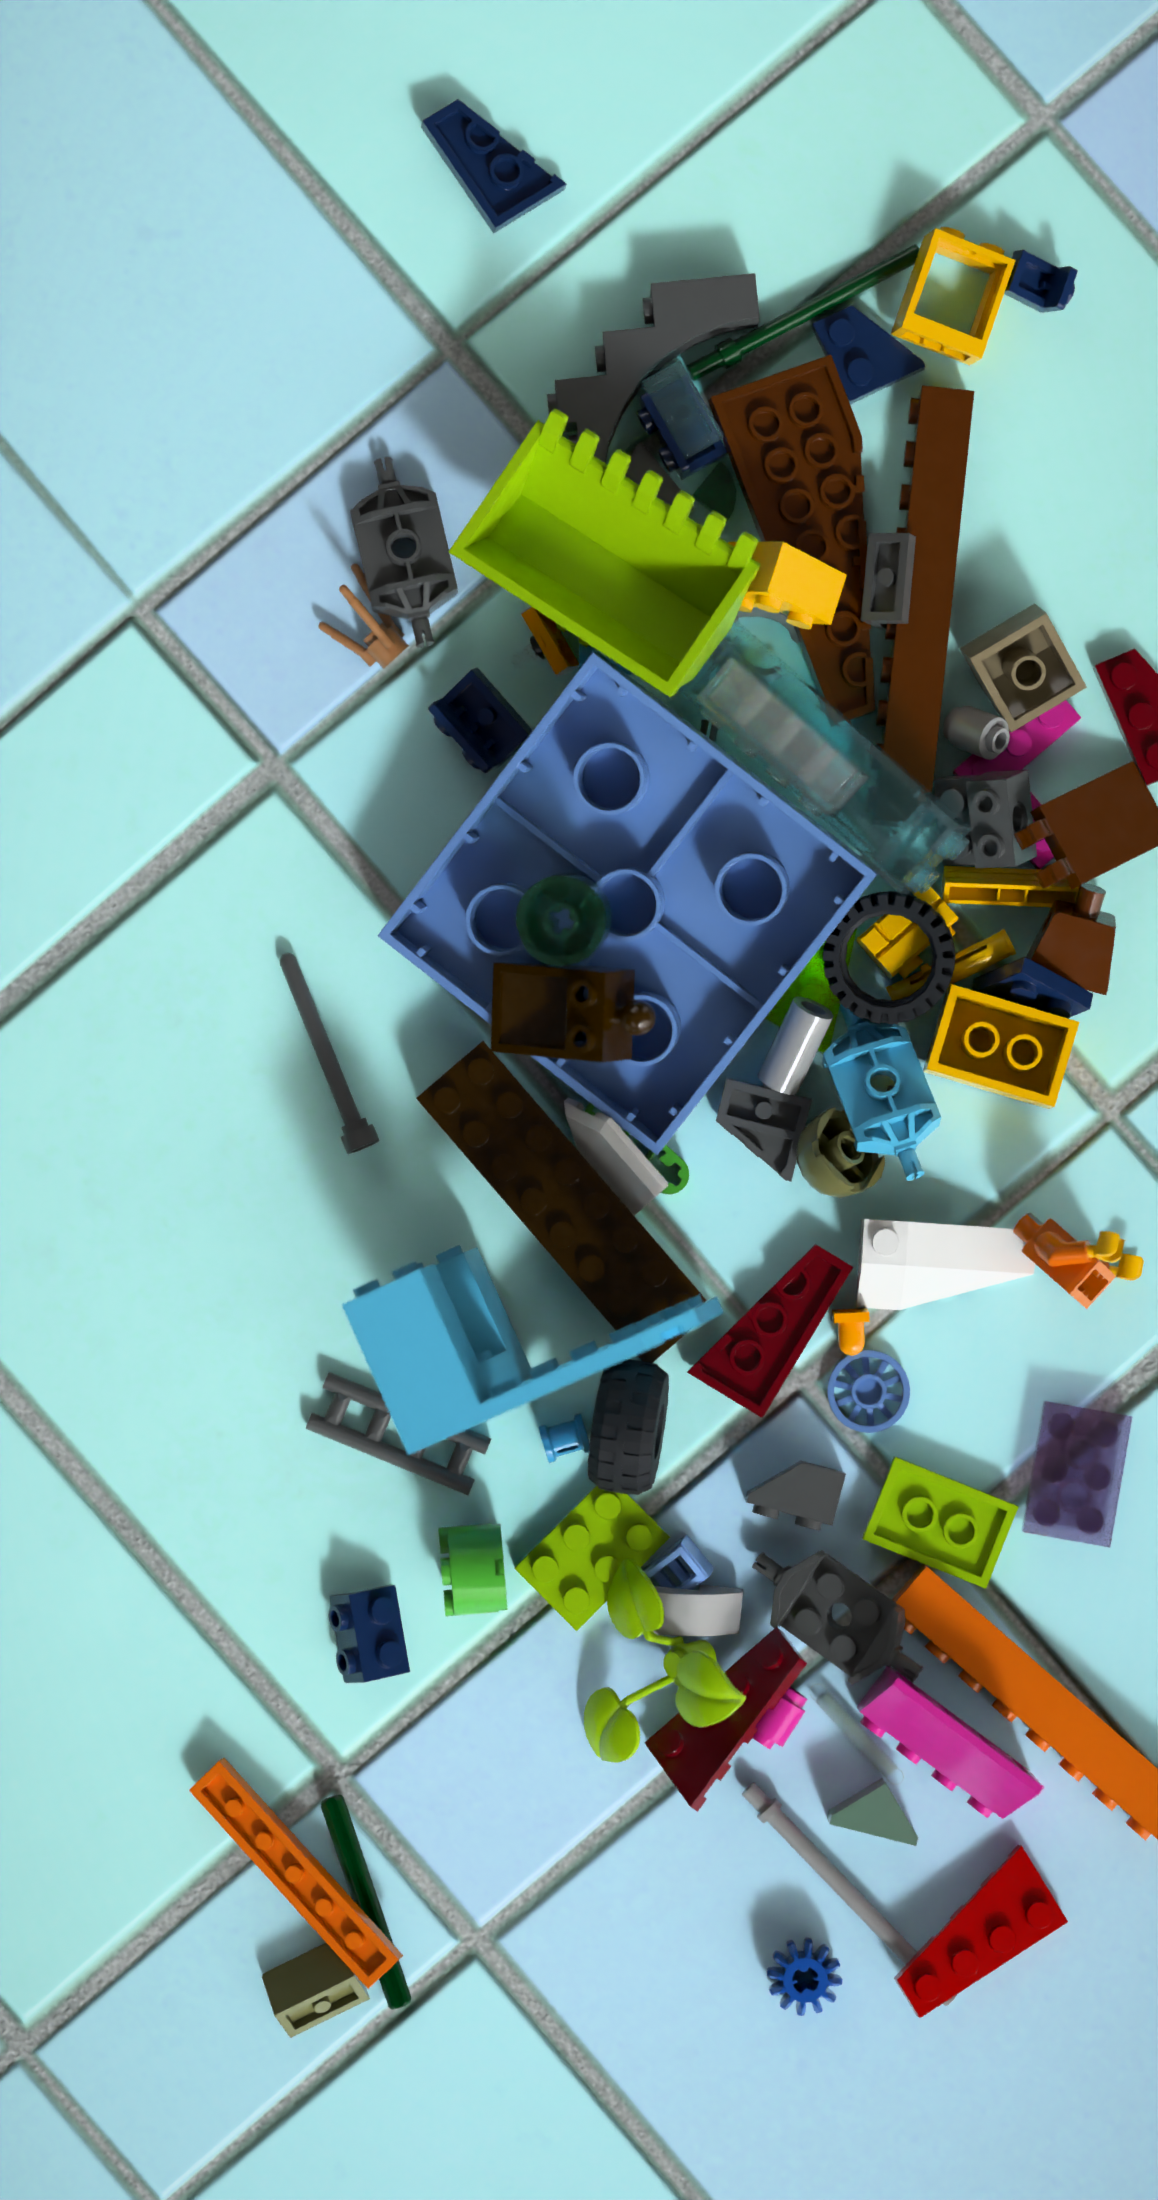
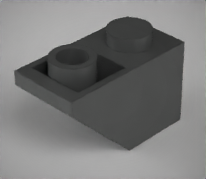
M799 1461L748 1490L745 1501L754 1504L753 1513L778 1519L779 1511L796 1516L794 1524L820 1531L822 1523L833 1525L846 1474L842 1471Z

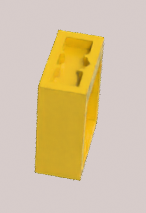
M940 227L939 230L935 228L923 238L891 335L970 366L983 357L1015 260L1004 256L1005 251L990 243H980V245L964 240L965 235L956 229ZM935 253L990 274L969 335L915 314Z

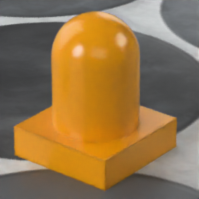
M832 1309V1320L834 1323H838V1345L840 1350L850 1356L859 1354L865 1345L864 1322H870L868 1309Z

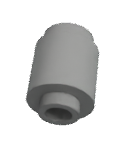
M972 706L953 708L946 716L943 724L944 736L950 741L952 746L988 760L996 758L1006 749L1009 743V727L1006 720Z

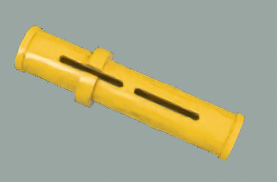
M1005 929L955 953V966L949 986L1016 954ZM926 963L920 966L921 971L890 986H886L885 988L891 1000L908 997L921 988L931 973L932 965L929 966Z

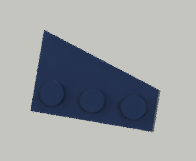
M459 99L422 121V130L493 234L561 193L566 188L567 183L555 174L552 177L535 163V158L524 150L520 152L499 135V130Z

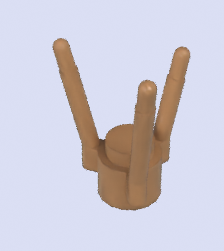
M354 563L351 565V570L371 602L365 575L360 566ZM341 585L339 587L341 594L372 630L363 640L369 647L367 649L325 622L319 623V629L359 655L369 667L377 662L385 669L409 646L402 638L405 634L397 627L389 615L377 613L383 622L379 625L346 585Z

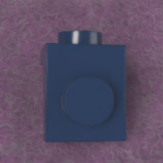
M1025 250L1014 251L1012 259L1015 260L1004 294L1041 313L1063 310L1073 297L1075 291L1074 281L1078 270L1071 266L1058 268Z

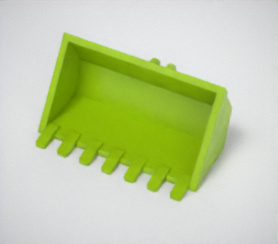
M555 408L550 412L545 424L539 420L535 423L448 552L556 622L557 629L562 632L568 630L579 637V643L586 648L591 645L668 697H672L680 687L694 679L732 628L749 585L755 578L761 565L752 559L758 539L748 532H743L735 547L720 538L726 524L725 517L716 511H712L703 526L688 517L695 501L691 495L683 490L679 491L670 506L657 497L663 481L659 474L648 470L644 474L640 485L636 484L625 476L631 462V457L628 454L617 449L613 453L608 465L594 456L599 436L591 430L585 429L581 433L577 444L562 436L568 421L567 415Z

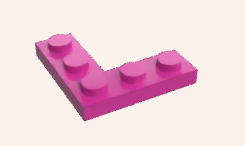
M1065 700L1015 731H1009V743L1006 749L996 758L988 760L972 754L953 771V774L955 776L981 775L991 771L1022 770L1082 717ZM1030 792L1032 810L1042 804ZM1045 839L1036 843L1037 857L1029 860L1039 870L1054 858Z

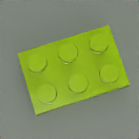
M894 1456L862 1539L986 1589L1019 1506Z
M596 1485L514 1569L578 1631L607 1601L610 1585L622 1561L626 1558H632L641 1567L670 1536L628 1494L602 1490Z

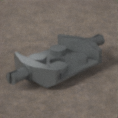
M384 457L386 471H384L382 459L379 458L374 461L380 484L378 485V490L362 499L350 511L372 611L408 619L409 622H412L416 647H424L422 634L425 636L427 646H431L435 642L428 619L430 614L458 594L436 492L423 487L400 485V482L396 481L392 458ZM399 538H408L416 544L417 548L411 557L403 559L393 554L391 550L392 544Z
M823 1550L813 1554L794 1567L787 1566L785 1568L766 1556L764 1552L757 1557V1562L753 1563L752 1568L774 1582L773 1585L775 1586L770 1626L773 1628L781 1626L848 1674L850 1677L847 1681L852 1685L883 1666L892 1667L909 1679L911 1683L917 1679L918 1673H921L923 1667L901 1653L903 1647L900 1644L905 1626L904 1608ZM835 1603L845 1604L850 1609L852 1620L848 1626H841L834 1621L832 1607Z

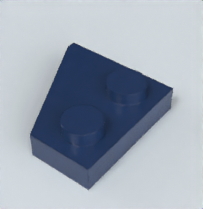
M853 305L812 324V329L824 355L828 356L831 354L850 404L923 371L926 367L921 358Z
M1026 957L974 978L971 989L1068 1019L1090 1010L1093 993Z

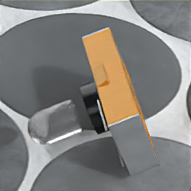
M529 607L521 613L533 636L530 637L531 645L527 644L511 655L510 664L513 668L522 669L538 659V656L541 659L547 660L556 676L569 674L579 667V662L561 631L556 628V622L533 607Z

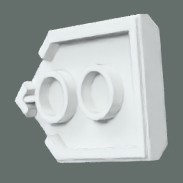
M569 1097L564 1101L566 1118L579 1153L635 1216L669 1186L668 1182L611 1117L601 1112H597L593 1116L583 1111L584 1106L582 1103Z

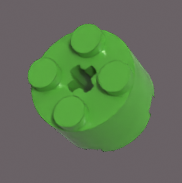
M486 1523L439 1527L440 1554L449 1553V1558H441L443 1586L452 1585V1590H443L445 1616L495 1613L501 1610H508L501 1524Z

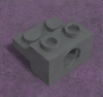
M1028 770L991 771L981 775L945 776L933 780L943 866L975 865V868L1017 867L1037 857L1036 844L1022 850L1014 836L1015 833L1034 823L1033 816L1030 813L1032 811Z

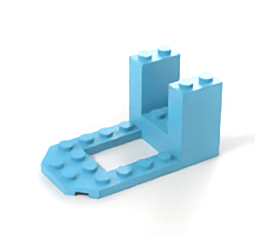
M460 1245L436 1255L439 1264H431L424 1267L422 1262L417 1264L415 1261L391 1272L394 1281L380 1286L378 1279L357 1287L352 1290L356 1298L342 1304L408 1455L662 1344L667 1339L688 1332L724 1313L717 1297L703 1302L699 1294L673 1307L670 1306L652 1314L635 1324L632 1323L610 1333L609 1336L612 1342L597 1348L595 1341H591L571 1350L569 1354L572 1360L559 1365L555 1357L531 1368L478 1248L463 1252Z

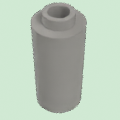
M793 998L758 1073V1078L763 1083L762 1087L788 1095H796L833 1019V1014L828 1008L808 998Z

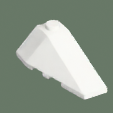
M861 1219L856 1307L902 1310L1033 1275L1035 1263L1021 1252L1026 1243L1013 1233L1014 1229Z

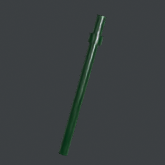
M914 244L735 340L728 338L714 346L715 351L686 365L691 379L696 381L722 366L728 369L741 362V356L909 268L915 264L919 247Z

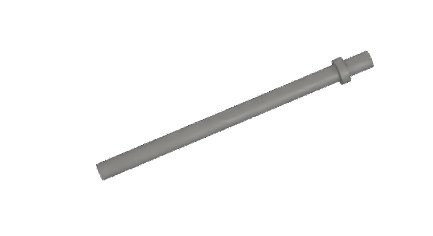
M754 1782L750 1784L741 1795L759 1812L757 1818L762 1823L768 1822L906 1965L915 1956L917 1951L780 1810L782 1804L776 1798L771 1800ZM957 1995L943 2003V2005L947 2006L948 2004H950L956 1998Z

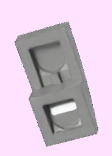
M700 1584L699 1591L655 1586L664 1608V1623L661 1628L653 1631L655 1634L670 1636L739 1634L743 1589Z

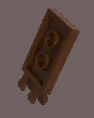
M1131 761L1030 811L1035 822L1014 834L1022 850L1044 839L1050 848L1056 862L1035 873L1042 889L1066 878L1071 890L1158 847V806L1135 763Z

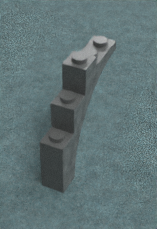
M755 273L651 283L650 297L642 298L644 322L645 324H653V327L603 332V345L595 346L597 372H605L606 375L555 380V393L547 394L549 414L555 408L560 410L568 417L564 432H577V435H569V440L577 444L581 433L585 429L591 430L599 436L594 456L606 463L610 444L623 414L640 389L664 365L691 347L719 335L758 327L760 315Z

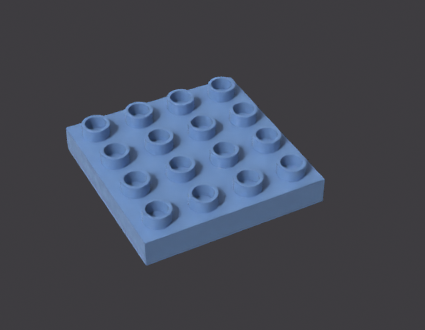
M593 652L378 934V937L490 1025L492 1023L493 963L552 964L634 969V1000L648 1002L655 1011L656 1021L654 1027L648 1033L641 1036L633 1035L632 1059L601 1063L541 1056L531 1057L658 1155L880 871L601 653Z

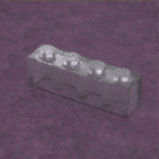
M730 657L696 697L705 706L701 714L720 730L725 725L737 735V738L733 741L734 744L752 759L757 754L770 764L766 772L784 788L791 783L803 794L799 798V802L817 817L824 813L835 818L870 778L738 660Z

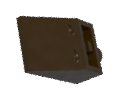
M493 963L491 1052L601 1063L632 1059L633 1035L641 1036L648 1033L654 1027L656 1014L648 1002L634 1000V969L552 964Z

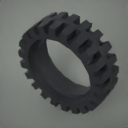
M898 891L873 893L858 899L825 941L823 950L824 973L833 995L837 996L839 1002L845 1008L854 1012V1015L879 1024H897L903 1021H910L931 1009L940 1000L950 984L955 966V947L952 934L943 917L930 904L918 899L917 896ZM883 914L903 916L918 924L928 937L933 953L931 973L924 985L912 995L897 1000L876 999L862 991L850 977L846 963L847 943L855 929L867 919Z

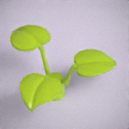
M632 1558L623 1560L608 1591L607 1607L612 1623L626 1638L635 1639L643 1634L647 1641L669 1645L671 1649L665 1655L663 1661L667 1676L626 1696L622 1701H620L616 1692L609 1687L595 1691L588 1699L584 1710V1729L588 1742L602 1761L614 1763L631 1758L637 1751L640 1743L638 1721L627 1707L631 1703L672 1682L679 1686L675 1697L678 1712L689 1724L696 1727H706L723 1721L734 1713L746 1699L730 1682L717 1663L715 1650L708 1641L701 1639L684 1644L681 1636L671 1638L657 1635L653 1632L661 1628L664 1623V1608L661 1598L643 1569Z

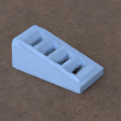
M685 1535L646 1566L643 1571L649 1578L653 1576L661 1587L693 1590L710 1577L713 1566L689 1536ZM679 1555L693 1570L694 1573L692 1575L688 1573L685 1567L677 1559ZM666 1565L680 1580L681 1584L677 1587L662 1569Z

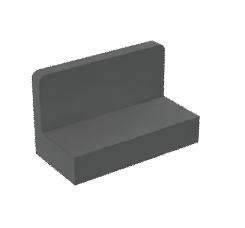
M869 533L861 621L878 629H886V624H908L916 536L910 533Z

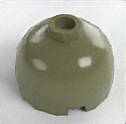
M830 1108L815 1117L802 1130L796 1147L799 1169L809 1185L821 1194L838 1198L861 1193L872 1187L882 1177L885 1157L879 1158L877 1153L856 1151L854 1146L855 1137L845 1111L836 1110L835 1108Z

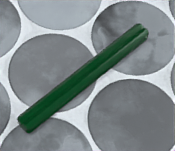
M342 1795L328 1797L321 1802V1809L351 1898L393 1943L344 1797ZM398 1960L379 1979L390 2009H398L411 2002V1995Z

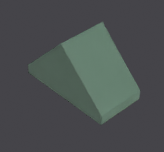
M883 1778L831 1808L828 1812L827 1820L830 1825L914 1846L917 1845V1834Z

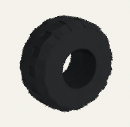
M626 1359L603 1369L596 1396L588 1454L589 1480L597 1485L599 1489L622 1494L639 1495L650 1490L654 1484L663 1443L669 1392V1375L658 1364Z

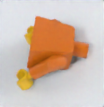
M1032 1213L1023 1216L1014 1227L1013 1233L1026 1243L1021 1252L1086 1309L1115 1277L1134 1281L1142 1274L1143 1258L1122 1253L1125 1240L1121 1239L1119 1234L1115 1232L1101 1231L1097 1245H1091L1089 1240L1077 1241L1053 1219L1050 1218L1043 1224ZM1119 1260L1118 1267L1110 1265V1263H1114Z

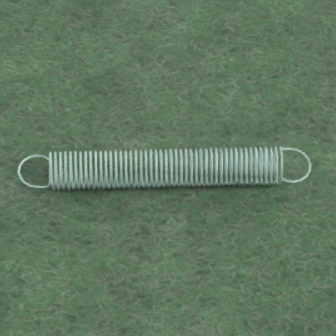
M827 1692L819 1701L818 1699L816 1700L820 1708L824 1709L823 1711L833 1719L832 1721L842 1729L843 1733L845 1732L846 1736L854 1742L855 1746L863 1752L864 1756L877 1767L876 1769L886 1779L895 1769H898V1766L891 1761L892 1759L888 1758L887 1754L885 1755L878 1744L876 1745L869 1734L865 1733L866 1731L856 1723L857 1721L853 1720L854 1718L844 1710L843 1706L841 1707L840 1703L835 1700L834 1696L832 1697L831 1693Z

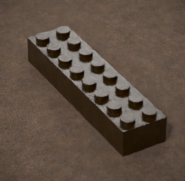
M484 1041L478 1044L416 1098L615 1330L632 1323L635 1324L652 1314L670 1306L673 1307L699 1294L703 1302L707 1301L499 1058L491 1052V1049ZM688 1332L667 1339L662 1344L637 1354L641 1361L653 1363Z

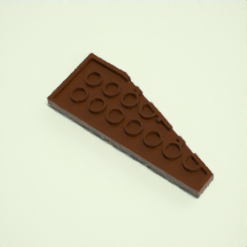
M830 354L714 395L709 398L708 403L761 542H785L847 575L831 625L813 624L811 629H802L794 626L830 725L835 727L874 712L875 693L873 658H871L869 630L871 625L861 621L867 558V529L863 507L865 488L861 466V453L863 452L862 435Z

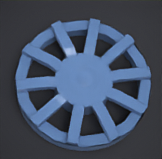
M862 1350L857 1355L844 1357L835 1366L828 1380L827 1397L832 1412L841 1423L855 1431L874 1433L891 1427L902 1417L909 1403L910 1385L904 1369L891 1356L879 1351ZM869 1357L882 1360L874 1375L870 1374ZM862 1358L863 1375L859 1376L849 1363ZM888 1364H890L898 1375L883 1381L880 1377ZM843 1368L854 1379L852 1384L836 1380ZM901 1381L903 1388L902 1396L887 1392L886 1387ZM834 1387L850 1390L851 1395L836 1401ZM885 1399L901 1402L894 1415L883 1404ZM854 1401L856 1405L847 1419L838 1407ZM878 1407L887 1420L874 1425L873 1409ZM862 1408L866 1409L867 1425L854 1423Z

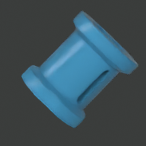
M581 1413L574 1415V1420L551 1427L546 1425L539 1426L542 1443L549 1463L555 1462L559 1456L583 1450L585 1453L589 1452L590 1441Z

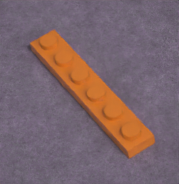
M225 1758L219 1760L189 1789L193 1796L367 1989L403 1957V1954Z

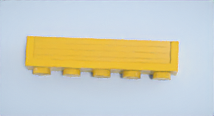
M944 866L942 900L946 904L1052 907L1055 900L1075 904L1080 886L1071 890L1065 878L1042 889L1035 876V873L1040 871L1039 869Z

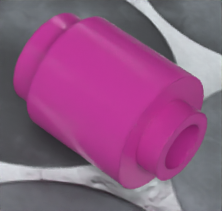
M789 1687L773 1710L768 1709L757 1723L755 1728L758 1731L753 1736V1739L768 1749H771L774 1743L783 1747L805 1713L803 1706L808 1699L792 1687Z

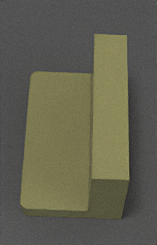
M327 1943L291 1959L262 1975L274 2016L290 2038L370 1999L366 1986Z

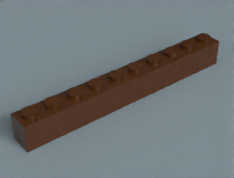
M922 385L918 398L910 399L908 424L915 425L914 441H906L903 467L911 468L909 484H901L899 510L906 511L905 527H897L896 533H910L916 536L908 624H886L885 639L892 640L891 657L883 656L880 683H888L886 700H878L876 726L883 727L882 744L874 743L871 760V769L879 770L877 787L869 786L866 813H874L873 825L925 830L929 825L974 391Z

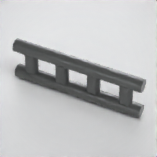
M331 1372L328 1373L322 1388L333 1392L334 1396L325 1418L315 1413L311 1414L306 1426L307 1430L469 1495L475 1479L463 1475L473 1450L485 1455L492 1438L470 1429L446 1438L456 1443L447 1468L422 1458L426 1448L408 1455L405 1450L382 1441L391 1416L381 1393ZM351 1400L375 1409L365 1434L341 1424Z

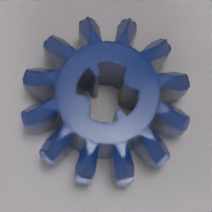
M806 1937L804 1939L803 1951H797L795 1942L789 1940L786 1942L790 1953L788 1957L780 1951H775L772 1955L773 1959L782 1967L767 1968V1976L779 1980L769 1986L770 1994L773 1996L784 1993L780 2000V2007L784 2010L789 2008L794 2000H796L797 2015L803 2016L806 2012V2003L812 2002L813 2009L818 2014L823 2011L819 2000L821 1996L832 2003L837 1998L835 1993L827 1986L837 1987L842 1985V1977L831 1973L840 1967V1962L838 1958L825 1960L829 1953V1947L826 1944H822L815 1953H812L813 1941L811 1938ZM809 1968L814 1969L811 1970L814 1979L811 1984L807 1981H803L800 1985L795 1984L798 1983L795 1974L798 1969L801 1972H806Z

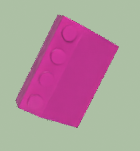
M886 1666L857 1706L859 1712L864 1715L860 1721L861 1724L880 1738L885 1732L890 1734L900 1742L895 1748L897 1751L916 1765L922 1758L935 1768L931 1774L933 1778L951 1791L958 1785L971 1795L967 1803L987 1818L994 1812L1004 1819L1038 1796L1044 1788L1027 1768L892 1667L888 1668Z

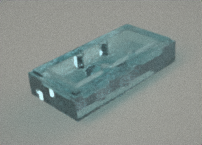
M680 360L642 381V387L646 393H649L686 460L724 438L723 432Z

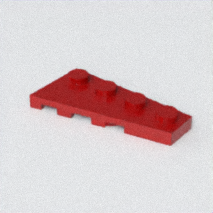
M1017 1845L1011 1851L1006 1861L983 1881L978 1891L964 1906L961 1905L950 1917L951 1920L936 1936H932L894 1977L917 2017L925 2016L1068 1923L1021 1845Z

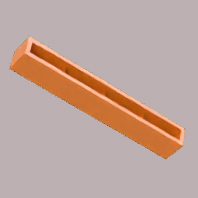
M922 1564L892 1598L895 1603L905 1609L904 1629L910 1635L916 1629L923 1633L930 1640L924 1647L942 1663L945 1664L950 1658L963 1669L958 1677L975 1692L979 1693L983 1687L997 1698L992 1706L1008 1721L1012 1723L1018 1717L1029 1726L1030 1729L1025 1735L1041 1750L1046 1752L1051 1746L1064 1758L1059 1762V1765L1079 1782L1083 1776H1086L1094 1783L1097 1788L1092 1794L1106 1807L1113 1811L1119 1805L1131 1817L1125 1823L1145 1841L1151 1834L1158 1840V1768L931 1569Z

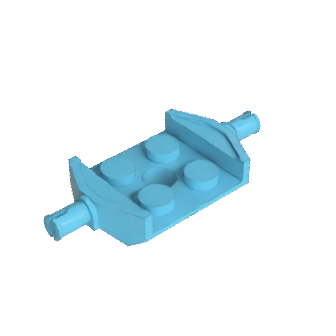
M841 1004L839 1009L847 1025V1033L833 1041L823 1053L822 1064L824 1068L828 1067L855 1137V1149L859 1152L895 1155L899 1157L906 1180H913L914 1175L918 1179L924 1175V1170H922L916 1155V1147L940 1126L941 1115L907 1029L896 1024H869V1021L864 1022L863 1018L854 1015V1012ZM877 1075H886L893 1080L895 1086L888 1092H880L872 1087L870 1080Z

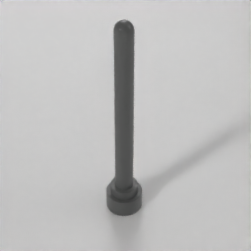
M285 953L280 957L279 963L345 1124L342 1127L344 1135L341 1137L346 1153L351 1154L370 1147L380 1141L373 1124L368 1125L366 1118L361 1119L298 961L293 954Z

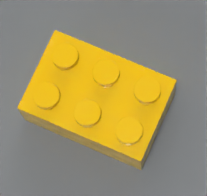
M951 984L945 993L923 1072L1051 1109L1055 1107L1079 1022Z

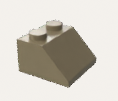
M1035 603L959 648L999 716L1006 720L1010 732L1015 731L1087 688L1047 613Z

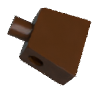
M1083 884L1079 888L1075 904L1055 900L1026 958L1085 990L1106 995L1109 986L1116 930L1115 916L1100 911L1106 891L1092 884Z

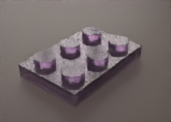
M1043 1401L1022 1532L1111 1547L1133 1416Z

